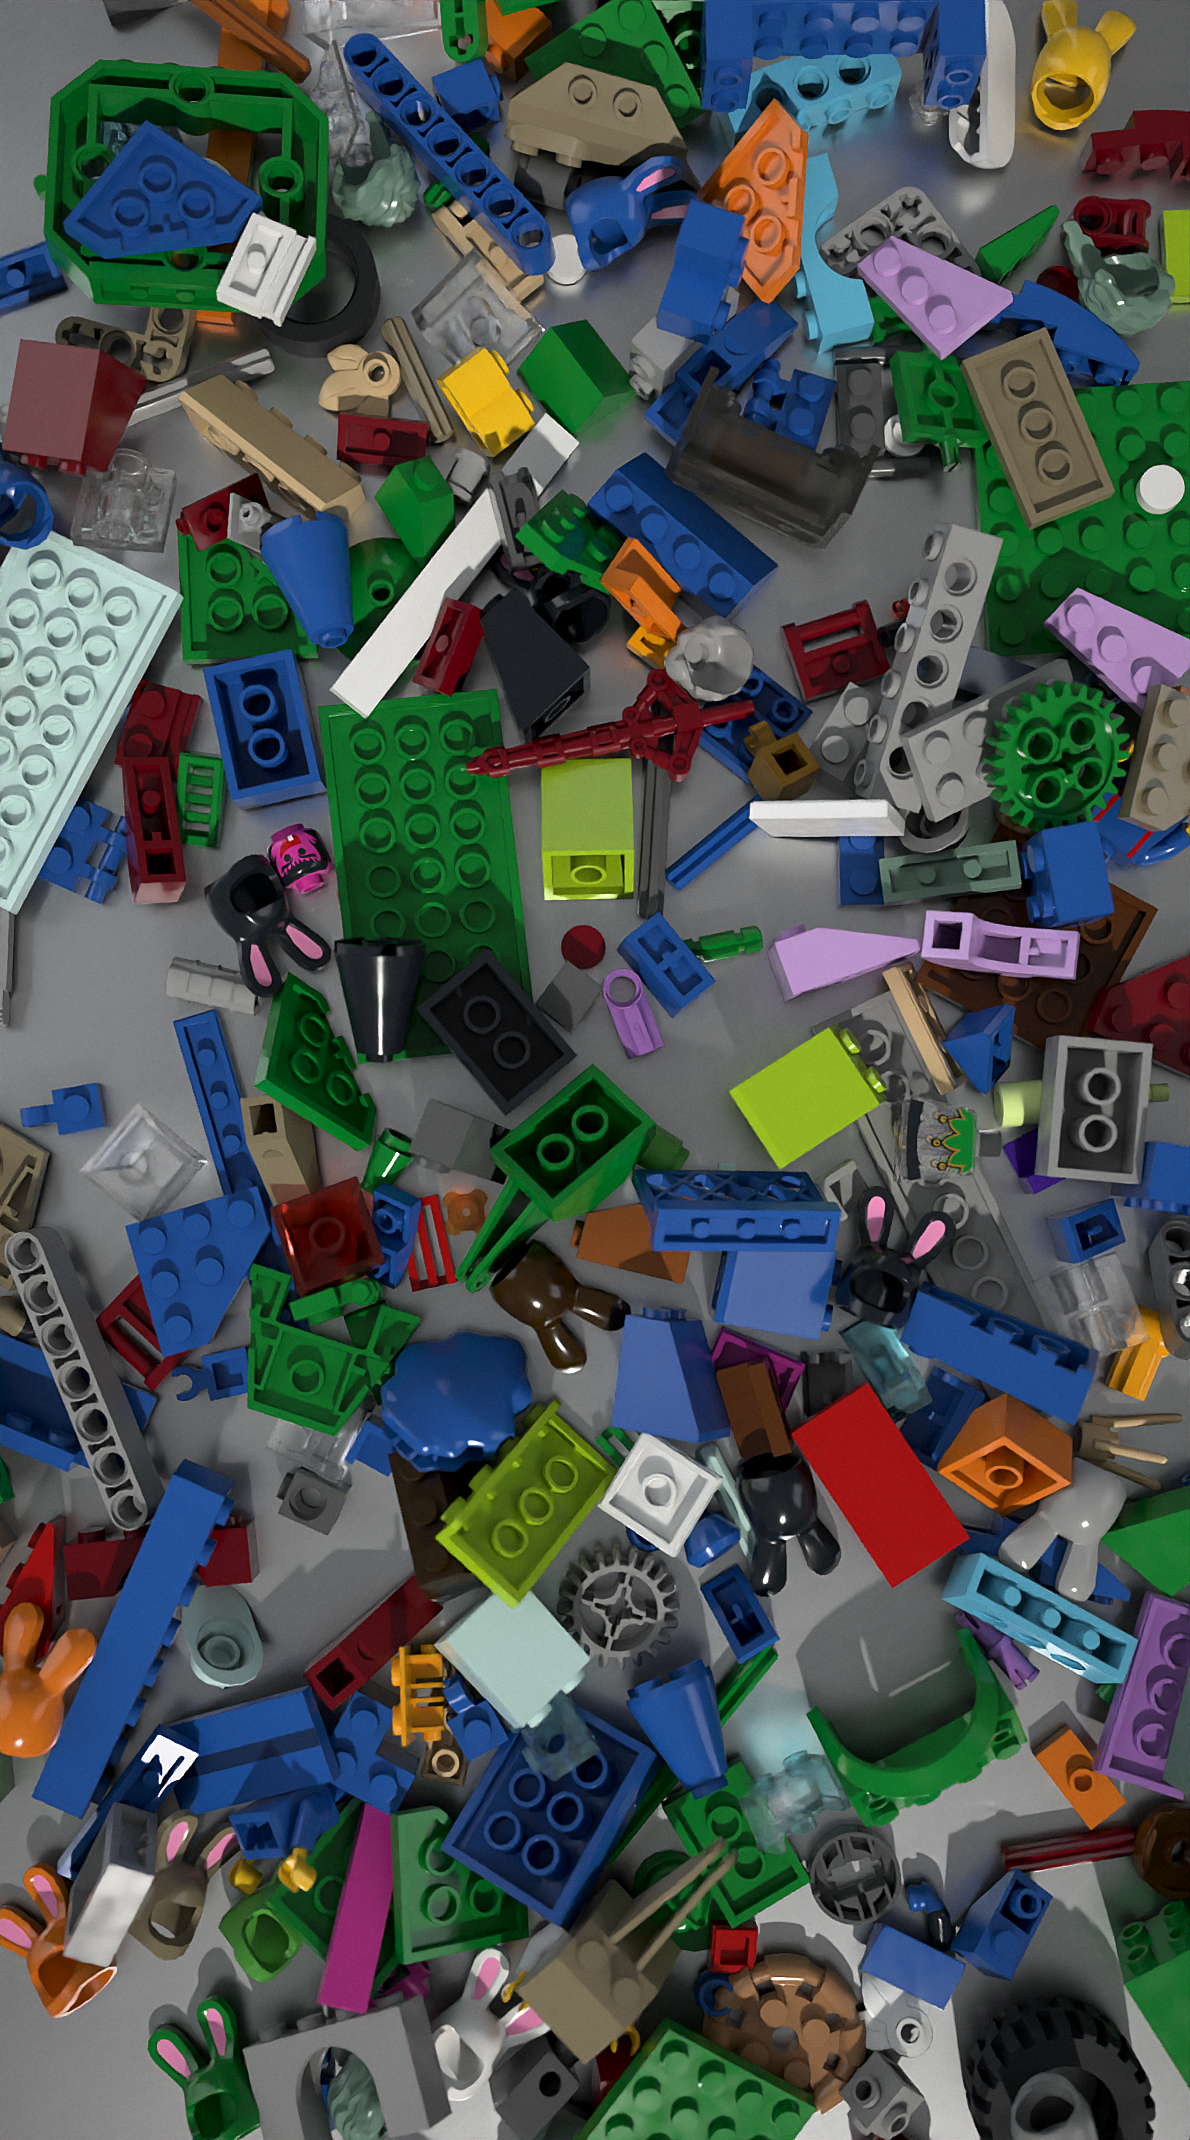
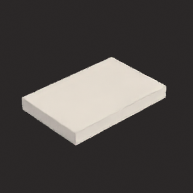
M886 799L753 801V803H750L749 819L772 837L904 836L905 831L904 818Z

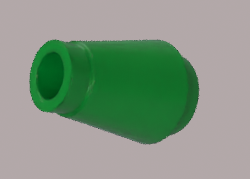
M385 1128L381 1135H376L360 1187L374 1195V1190L383 1183L392 1186L416 1157L414 1153L409 1152L413 1140L391 1128Z

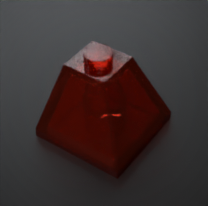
M356 1176L270 1208L297 1293L303 1297L360 1279L386 1263Z

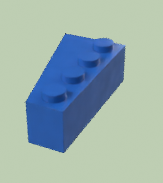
M926 1281L918 1290L910 1317L900 1338L901 1342L909 1345L908 1349L911 1352L924 1358H936L963 1374L973 1376L1075 1426L1094 1378L1100 1352L1097 1349Z

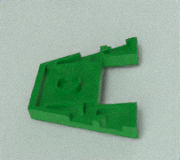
M252 1263L250 1268L251 1308H249V1318H251L250 1348L248 1349L247 1408L337 1437L414 1334L422 1318L381 1305L366 1349L362 1350L282 1324L279 1318L294 1277Z

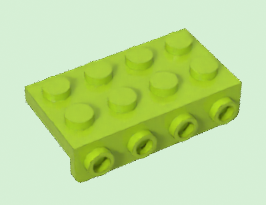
M556 1398L545 1407L538 1402L520 1422L525 1427V1430L519 1437L515 1435L513 1441L509 1438L499 1448V1451L502 1452L498 1456L500 1460L493 1468L486 1464L468 1484L474 1491L466 1501L459 1496L444 1512L441 1519L447 1524L435 1537L511 1609L521 1603L606 1492L618 1472L555 1413L562 1405Z

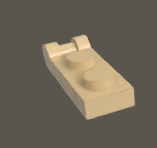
M457 200L447 208L444 205L440 206L432 213L435 224L445 236L451 239L509 310L544 283L543 274L532 276L521 271L474 219L463 227L459 221L467 215L469 217L472 216Z

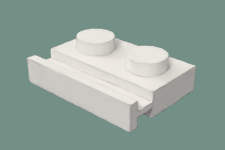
M252 213L216 290L218 301L258 318L264 316L272 319L275 325L281 327L316 251V238L311 236L308 239L297 235L296 230Z

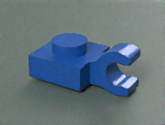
M100 1083L52 1090L54 1104L20 1109L23 1127L31 1128L57 1123L59 1135L107 1127Z
M460 1672L443 1682L445 1688L442 1691L450 1706L455 1710V1712L447 1716L446 1723L468 1762L509 1740V1732L497 1710L484 1696L477 1700L474 1699Z

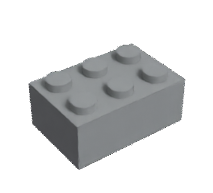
M1063 1035L1046 1038L1035 1175L1141 1185L1153 1044Z

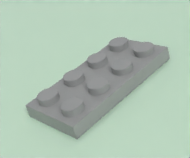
M1056 659L900 735L928 820L938 822L988 797L993 789L998 786L984 781V777L995 770L994 766L983 762L984 757L995 754L996 750L995 747L986 743L987 738H999L1001 731L994 725V721L1008 722L1010 716L1005 706L1010 704L1018 708L1022 707L1020 693L1024 691L1036 696V688L1039 683L1053 687L1055 680H1061L1071 684L1073 677L1068 660ZM1077 720L1071 726L1070 736L1076 731ZM1036 734L1032 736L1028 743V751L1035 744ZM1033 763L1024 765V766L1021 768V770H1022L1023 768H1025V767H1027V766L1033 764Z

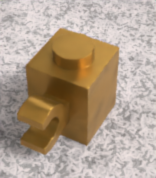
M765 720L750 726L748 730L751 735L744 738L743 742L755 759L747 776L763 801H792L808 793L821 768L798 733L794 732L777 741L771 727Z

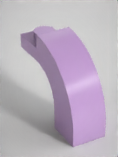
M926 910L921 957L935 964L979 973L1032 978V976L1075 980L1080 933L1078 931L1006 926L983 921L973 913Z

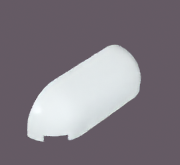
M985 0L987 55L969 105H961L957 108L949 109V139L952 148L967 163L984 169L1005 166L1010 161L1014 149L1016 45L1012 22L1002 0Z

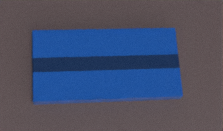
M310 1685L162 1724L199 1743L198 1756L173 1788L180 1810L190 1809L195 1815L333 1782L341 1775Z

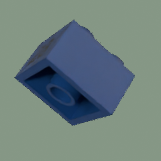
M1097 820L1041 830L1021 845L1022 852H1018L1020 874L1023 879H1028L1031 896L1026 898V909L1030 922L1036 923L1037 929L1058 930L1091 924L1115 912Z

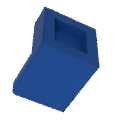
M372 1413L363 1424L345 1461L353 1464L358 1460L389 1477L391 1467L388 1454L397 1452V1449L383 1436V1419Z

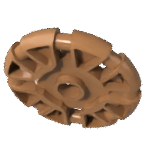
M780 1953L765 1955V1960L757 1963L751 1971L746 1967L742 1971L731 1973L727 1977L734 1989L731 1993L725 1986L720 1985L713 1994L716 1999L713 2005L715 2009L722 2010L727 2007L732 2010H742L739 2022L729 2018L731 2011L722 2017H713L705 2013L702 2037L728 2051L740 2048L741 2058L799 2089H804L810 2082L813 2092L808 2094L814 2098L817 2107L815 2113L820 2111L823 2116L844 2100L839 2092L851 2080L857 2068H861L864 2065L867 2050L865 2019L860 2021L856 2009L858 2000L851 1988L836 1972L826 1965L820 1968L811 1964L809 1957L798 1954ZM772 1980L776 1991L760 1996L756 1985ZM803 1982L813 1986L810 1995L798 1989ZM832 2012L839 2014L841 2020L828 2025L824 2015ZM780 2027L792 2028L797 2033L795 2040L788 2046L776 2045L771 2040L772 2034L776 2029ZM829 2051L841 2058L837 2067L826 2063Z

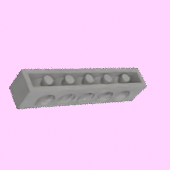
M935 523L933 530L927 534L922 547V557L924 558L919 577L914 579L908 594L910 609L907 619L899 627L895 637L894 647L897 652L892 669L886 672L882 680L881 695L883 699L878 714L874 715L868 727L867 738L870 743L865 759L859 762L855 771L854 783L856 789L854 794L865 799H886L893 807L916 813L920 812L922 801L900 735L951 711L1003 542L1002 538L953 523ZM953 564L957 571V578L955 583L948 588L944 579L945 572ZM937 611H940L943 616V624L941 629L934 634L930 626L931 619ZM926 656L929 661V670L924 678L919 679L917 676V665ZM913 702L916 707L915 716L910 723L905 724L903 721V711L909 703ZM900 747L902 750V760L897 767L891 769L889 765L890 755L896 748Z

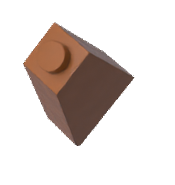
M680 1195V1197H683V1198H685V1199L693 1200V1199H691V1198H689V1197H686V1196H684V1195ZM641 1202L587 1212L585 1222L576 1220L570 1246L578 1248L576 1256L578 1259L681 1284L684 1281L691 1252L653 1251L649 1243L651 1226Z

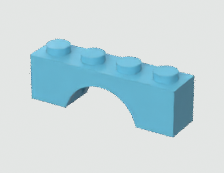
M827 153L807 158L800 269L791 278L793 293L796 298L802 297L806 312L802 313V323L806 338L808 340L814 339L818 354L832 351L834 348H843L868 341L874 325V318L863 280L848 278L833 271L823 261L816 247L815 235L828 220L834 217L839 197Z

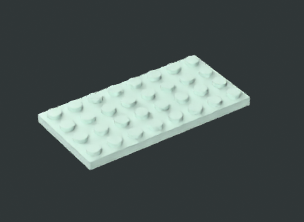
M26 519L19 533L30 528L33 522ZM53 531L38 546L27 550L11 547L0 567V907L16 915L184 599L179 592Z

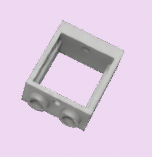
M729 287L725 302L731 303L726 323L733 319L737 312L739 293L733 287ZM658 313L630 340L629 359L630 384L643 399L648 400L651 398L654 401L675 381V373L704 345L658 329Z
M114 1801L70 1889L63 1956L74 1958L83 1963H92L109 1968L155 1877L158 1814Z

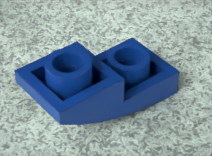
M383 1183L374 1190L371 1228L360 1235L358 1272L376 1279L392 1289L400 1285L417 1232L421 1199L387 1183Z

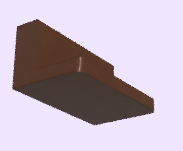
M768 1356L719 1369L716 1372V1378L740 1456L745 1459L771 1451L773 1457L791 1453L795 1443L789 1432L790 1427Z

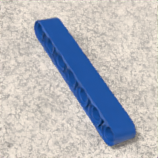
M359 33L351 37L345 44L343 55L358 93L377 113L382 115L383 120L521 271L532 276L542 275L549 271L554 265L556 256L550 228L545 218L376 36L370 33ZM482 182L479 185L471 186L475 183ZM511 212L506 216H499L502 213ZM534 242L539 243L534 247H526L527 245Z

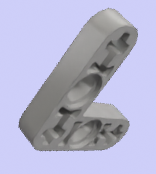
M913 186L903 187L827 239L819 250L821 258L828 267L842 276L853 278L859 274L857 265L881 245L871 246L866 244L860 236V232L864 228L870 226L879 228L884 235V241L881 244L891 236H894L924 250L922 241L929 236H935L940 238L945 244L944 253L937 257L945 261H949L951 257H954L952 264L981 277L978 264L923 191ZM902 204L907 209L912 206L916 208L914 218L907 213L896 221L893 228L891 221L899 215ZM851 243L854 251L846 256L843 268L838 264L829 266L830 254L835 258H840L848 252Z

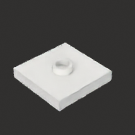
M641 1433L597 1506L671 1557H676L724 1478L663 1437Z

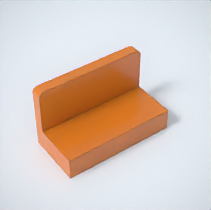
M628 537L599 581L647 633L677 643V635L682 630L687 629L671 611L672 606L681 594V588L637 539Z

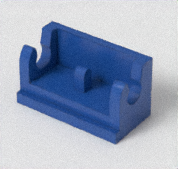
M657 912L624 938L616 949L672 1019L716 982L660 912Z
M935 1365L899 1431L920 1463L937 1472L939 1461L973 1410L981 1406L987 1394Z

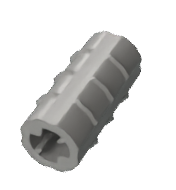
M180 957L173 958L169 967L165 986L167 996L184 999L188 1003L193 1001L206 1004L210 1008L214 1006L227 1009L232 1013L236 1011L253 1016L257 1014L262 997L254 995L243 983L241 971L224 968L221 965L215 966L202 963L200 960L193 961Z

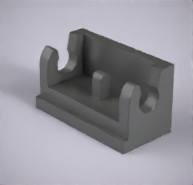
M521 467L517 473L504 476L502 471L489 474L487 488L509 574L543 566L544 563L515 537L526 522L540 510L531 473L529 474L527 467Z
M846 1349L800 1351L801 1360L806 1362L801 1374L804 1420L853 1389L852 1354Z

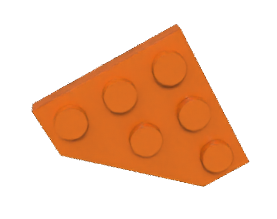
M776 99L771 101L697 193L706 204L746 217L743 237L749 238L750 242L744 259L746 260V265L742 278L760 300L768 304L772 302L800 269L809 137L807 131L785 106Z

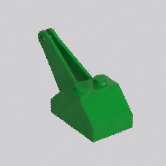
M591 1064L490 1149L492 1161L509 1179L469 1252L455 1273V1278L460 1283L466 1282L465 1288L470 1293H475L482 1289L500 1267L549 1219L557 1222L592 1211L625 1182L656 1136V1123L594 1064Z

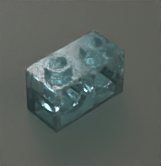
M562 1689L548 1702L553 1708L551 1712L534 1728H531L528 1723L523 1728H514L504 1718L510 1730L514 1734L520 1731L528 1746L523 1748L522 1752L534 1773L538 1774L542 1771L554 1782L601 1750L569 1693L565 1694ZM559 1733H565L566 1741L563 1748L557 1753L549 1754L548 1745L552 1737Z

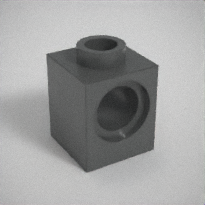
M302 1464L295 1475L287 1472L276 1496V1498L283 1500L277 1514L328 1536L336 1524L352 1485ZM312 1487L318 1490L322 1496V1505L318 1508L307 1507L301 1500V1489Z

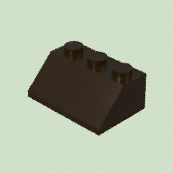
M398 1451L388 1454L413 1567L420 1590L429 1600H433L483 1584L476 1575L435 1537L447 1524L441 1519V1516L459 1496L465 1501L474 1491L468 1484L486 1464L491 1467L490 1460L466 1462L454 1473L441 1471L420 1472L414 1468L410 1461L400 1456Z

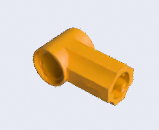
M1133 1303L1122 1321L1119 1338L1122 1342L1104 1385L1144 1402L1161 1358L1168 1356L1169 1352L1163 1343L1158 1312L1141 1304Z

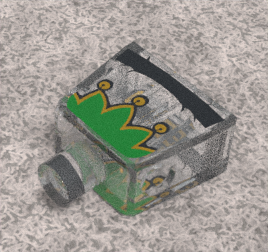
M911 1095L897 1096L893 1182L913 1183L974 1175L975 1156L1000 1157L1002 1148L1001 1131L976 1129L977 1112L974 1109Z

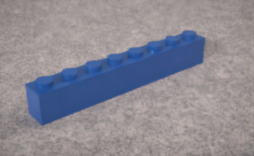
M185 1458L173 1473L98 1643L96 1653L87 1668L62 1725L57 1742L52 1748L31 1796L32 1798L79 1819H83L91 1803L100 1805L112 1781V1778L105 1776L109 1764L114 1766L119 1764L129 1743V1739L122 1737L127 1724L135 1727L146 1705L147 1700L140 1697L145 1685L153 1687L164 1664V1660L157 1658L161 1647L165 1645L170 1648L181 1626L182 1621L175 1618L180 1605L189 1606L200 1581L193 1578L197 1566L200 1564L206 1567L215 1550L218 1540L211 1538L216 1523L224 1526L234 1507L236 1500L228 1497L235 1483L234 1480Z

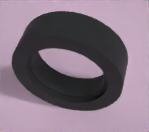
M328 214L327 250L342 257L355 274L354 290L347 305L334 317L317 323L298 322L286 316L280 327L275 325L272 319L264 316L262 318L254 316L258 327L269 341L283 351L295 356L326 358L329 352L341 345H356L372 327L379 310L381 289L371 249L363 236L351 224L335 215Z

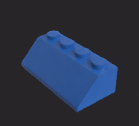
M646 452L616 469L587 503L590 510L589 514L601 526L606 525L617 533L622 539L623 544L628 537L637 539L681 588V594L678 598L703 619L711 616H721L732 622L779 567L775 561Z

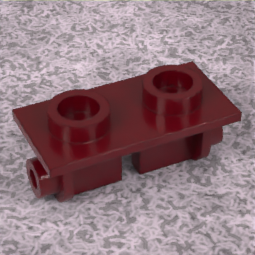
M258 473L247 476L182 508L180 518L175 521L176 527L181 535L186 536L189 534L192 536L197 551L200 552L227 538L230 493H235L252 502L259 503L270 510Z

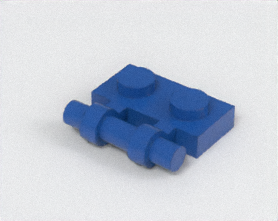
M771 358L767 359L762 369L758 370L755 374L752 384L754 395L752 399L747 401L742 414L744 420L742 432L749 438L758 437L761 430L774 433L770 445L771 448L813 460L837 381L795 368L791 381L783 380L779 376L780 362ZM770 400L783 403L781 411L771 409L769 405Z
M79 797L45 860L38 877L76 893L84 877L91 880L84 897L101 904L108 888L113 890L118 879L114 875L124 853H127L125 817H120L114 831L106 829L105 827L112 812ZM99 841L108 844L98 868L89 865Z

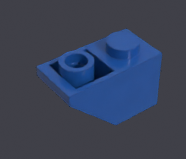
M1012 1868L970 1907L950 1949L985 1976L1011 1981L1053 1896L1020 1870Z

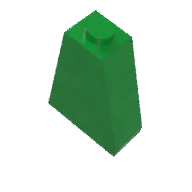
M1190 1485L1123 1505L1113 1525L1100 1539L1169 1598L1173 1597L1190 1582Z

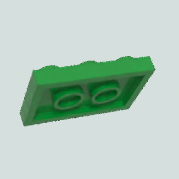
M740 1755L727 1763L728 1772L724 1775L728 1781V1786L694 1800L691 1789L686 1790L684 1788L662 1802L663 1811L691 1858L704 1850L719 1836L722 1835L727 1840V1844L720 1854L700 1873L702 1877L730 1849L735 1848L740 1853L732 1867L709 1889L732 1929L811 1882L805 1866Z

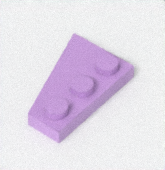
M894 236L887 239L857 265L859 275L941 361L1013 302L1012 291Z
M1078 587L1043 624L1049 632L1140 717L1143 715L1149 686L1164 684L1171 688L1190 668V639Z

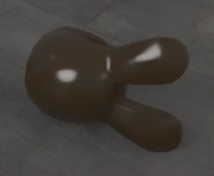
M528 1239L500 1267L489 1287L492 1299L505 1312L523 1324L530 1326L537 1333L551 1365L563 1373L579 1371L587 1362L585 1346L561 1320L565 1314L572 1312L602 1330L610 1332L624 1327L625 1316L631 1315L630 1305L616 1294L581 1284L576 1280L564 1260L549 1245L536 1239Z

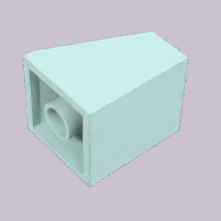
M490 1590L434 1644L438 1651L514 1728H523L527 1723L531 1728L538 1725L553 1709L548 1702L561 1689L565 1694L574 1689L586 1676L582 1668L591 1660L531 1591L528 1592L519 1605L511 1609Z

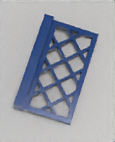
M633 1169L632 1184L651 1226L649 1243L653 1251L834 1252L842 1211L837 1202H825L807 1172ZM657 1186H662V1187H665V1188H667V1189L664 1190V1189H661V1188H659V1187H657ZM789 1188H799L800 1190L794 1191ZM680 1195H684V1196L689 1197V1198H691V1199H693V1200L685 1199V1198H683V1197H680ZM727 1195V1196H729V1197H731V1198H734V1199H736V1200H739V1201H734V1200H731V1199L726 1198V1197H724V1196ZM768 1196L774 1197V1198L779 1199V1200H781V1201L774 1200V1199H772V1198H769Z

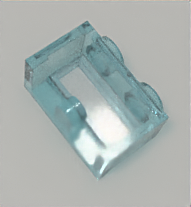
M807 1750L796 1752L783 1760L782 1763L785 1769L777 1775L773 1776L771 1773L763 1774L747 1784L749 1793L738 1801L755 1836L758 1852L781 1855L788 1850L783 1838L790 1833L808 1834L818 1827L815 1816L826 1809L846 1811L852 1807L827 1755L808 1754Z

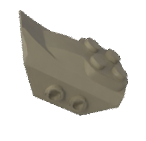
M565 62L537 82L535 80L518 91L510 99L504 136L513 140L511 149L537 156L540 149L556 153V162L576 168H581L583 160L609 165L638 167L652 157H677L684 162L685 175L681 180L700 191V180L694 175L686 161L688 152L687 141L681 129H677L656 87Z

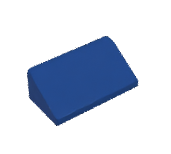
M46 240L0 256V310L67 286L61 268L50 257Z
M874 1923L859 1969L944 2010L964 1973L966 1964L886 1924Z

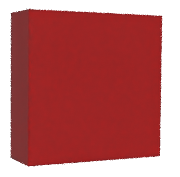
M727 1920L710 1921L707 1967L710 1973H736L748 1967L749 1971L753 1970L756 1965L758 1926L755 1921H745L733 1929Z

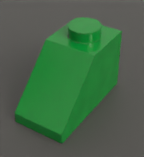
M429 455L396 465L374 496L421 571L456 528L453 492Z

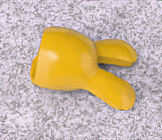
M1046 0L1042 4L1041 17L1048 41L1037 58L1030 83V92L1036 116L1052 129L1067 130L1078 127L1100 106L1110 78L1111 56L1131 39L1136 30V24L1128 15L1117 10H1108L1101 18L1095 30L1087 26H1077L1078 4L1076 1ZM1047 77L1066 86L1090 88L1087 100L1073 109H1059L1050 103L1044 92Z

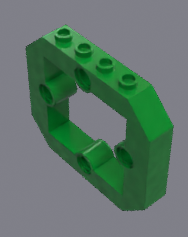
M100 59L51 97L43 233L51 259L95 304L246 313L219 302L217 299L216 290L233 256L231 253L207 252L206 246L104 259L66 234L63 225L64 220L98 180L93 178L101 176L116 157L110 148L103 145L104 121L143 124L147 120L153 125L178 127L184 133L192 136H202L213 129L282 134V156L266 160L259 169L258 182L263 202L262 211L270 220L296 230L297 235L307 239L309 236L316 238V251L291 305L326 277L330 161L329 118L285 73H272L263 69L255 71L233 70L220 66L208 68L181 66L171 62L154 64L134 62L128 59H118L116 61ZM278 189H286V190H288V191H286V192H279V191H276V190H278ZM186 265L194 266V268L189 270L179 269Z

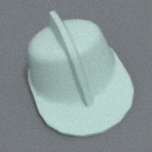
M204 1584L198 1586L189 1606L185 1607L182 1605L180 1613L182 1629L189 1648L191 1668L200 1680L206 1684L219 1686L221 1690L228 1689L234 1685H243L256 1677L262 1669L265 1657L262 1642L258 1636L250 1609L243 1597L232 1587L226 1585L205 1587Z

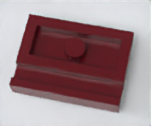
M140 680L133 695L114 764L122 768V758L168 757L171 780L173 783H178L180 752L190 750L204 699L200 695H192L178 689Z

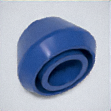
M705 1508L683 1544L688 1564L702 1568L727 1553L740 1542V1527L719 1511L710 1515Z

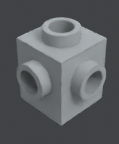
M875 2051L861 2068H857L851 2080L839 2092L850 2107L847 2116L855 2127L866 2136L872 2132L884 2140H890L893 2136L900 2134L907 2127L910 2116L925 2099L898 2063L878 2051Z

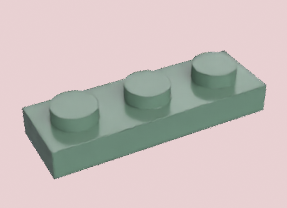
M1016 840L941 850L927 854L919 853L878 859L884 907L1018 889L1022 886Z

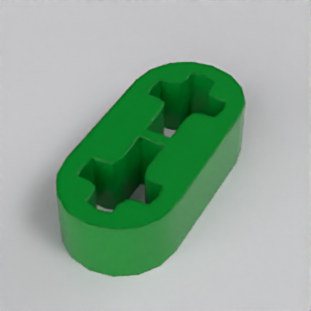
M439 0L443 46L449 58L462 64L478 58L482 59L488 49L485 0ZM465 33L473 35V43L468 44L466 50L458 47V40L465 38Z

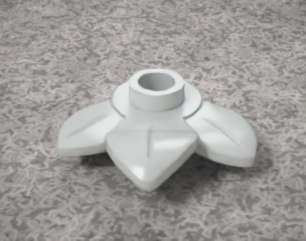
M863 1972L862 1996L866 2010L859 2011L858 2014L860 2021L865 2019L866 2048L872 2051L893 2048L898 2054L909 2058L918 2057L925 2053L930 2047L933 2038L932 2025L927 2017L931 2004ZM907 2023H912L918 2028V2036L913 2041H906L901 2036V2029Z

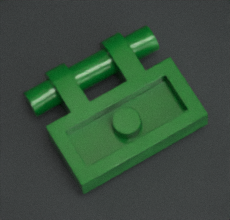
M361 1278L289 1303L295 1321L308 1319L310 1326L319 1325L343 1316L341 1307L352 1302L359 1306L372 1305L379 1302L382 1298L383 1287L376 1279Z

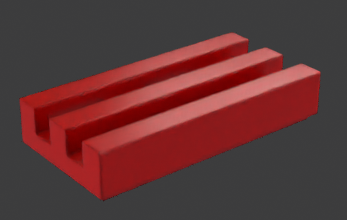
M438 1194L419 1198L421 1199V1208L417 1231L428 1279L421 1280L413 1247L407 1264L412 1292L457 1282ZM427 1205L431 1207L446 1274L442 1276H437L422 1207Z

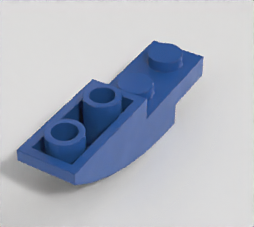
M1025 280L1018 295L1012 293L1013 302L982 327L985 330L1000 329L1015 334L1017 338L1046 327L1065 373H1080L1095 378V381L1102 386L1119 387L1120 385H1128L1140 365V361L1127 344L1092 312L1070 298L1029 280Z
M760 298L726 323L722 332H716L712 336L709 346L702 345L675 373V381L644 412V420L677 449L733 389L738 391L763 365L765 360L797 329L799 323L774 300L768 304L760 300Z
M994 1511L991 1529L961 1523L970 1538L957 1546L954 1553L960 1556L975 1553L999 1556L998 1550L1003 1540L1026 1520L1011 1515L1002 1517ZM1059 1535L1056 1536L1048 1549L1028 1572L1042 1587L1057 1595L1055 1580L1068 1545L1067 1539ZM1098 1562L1095 1588L1087 1600L1104 1605H1112L1113 1599L1129 1602L1130 1591Z

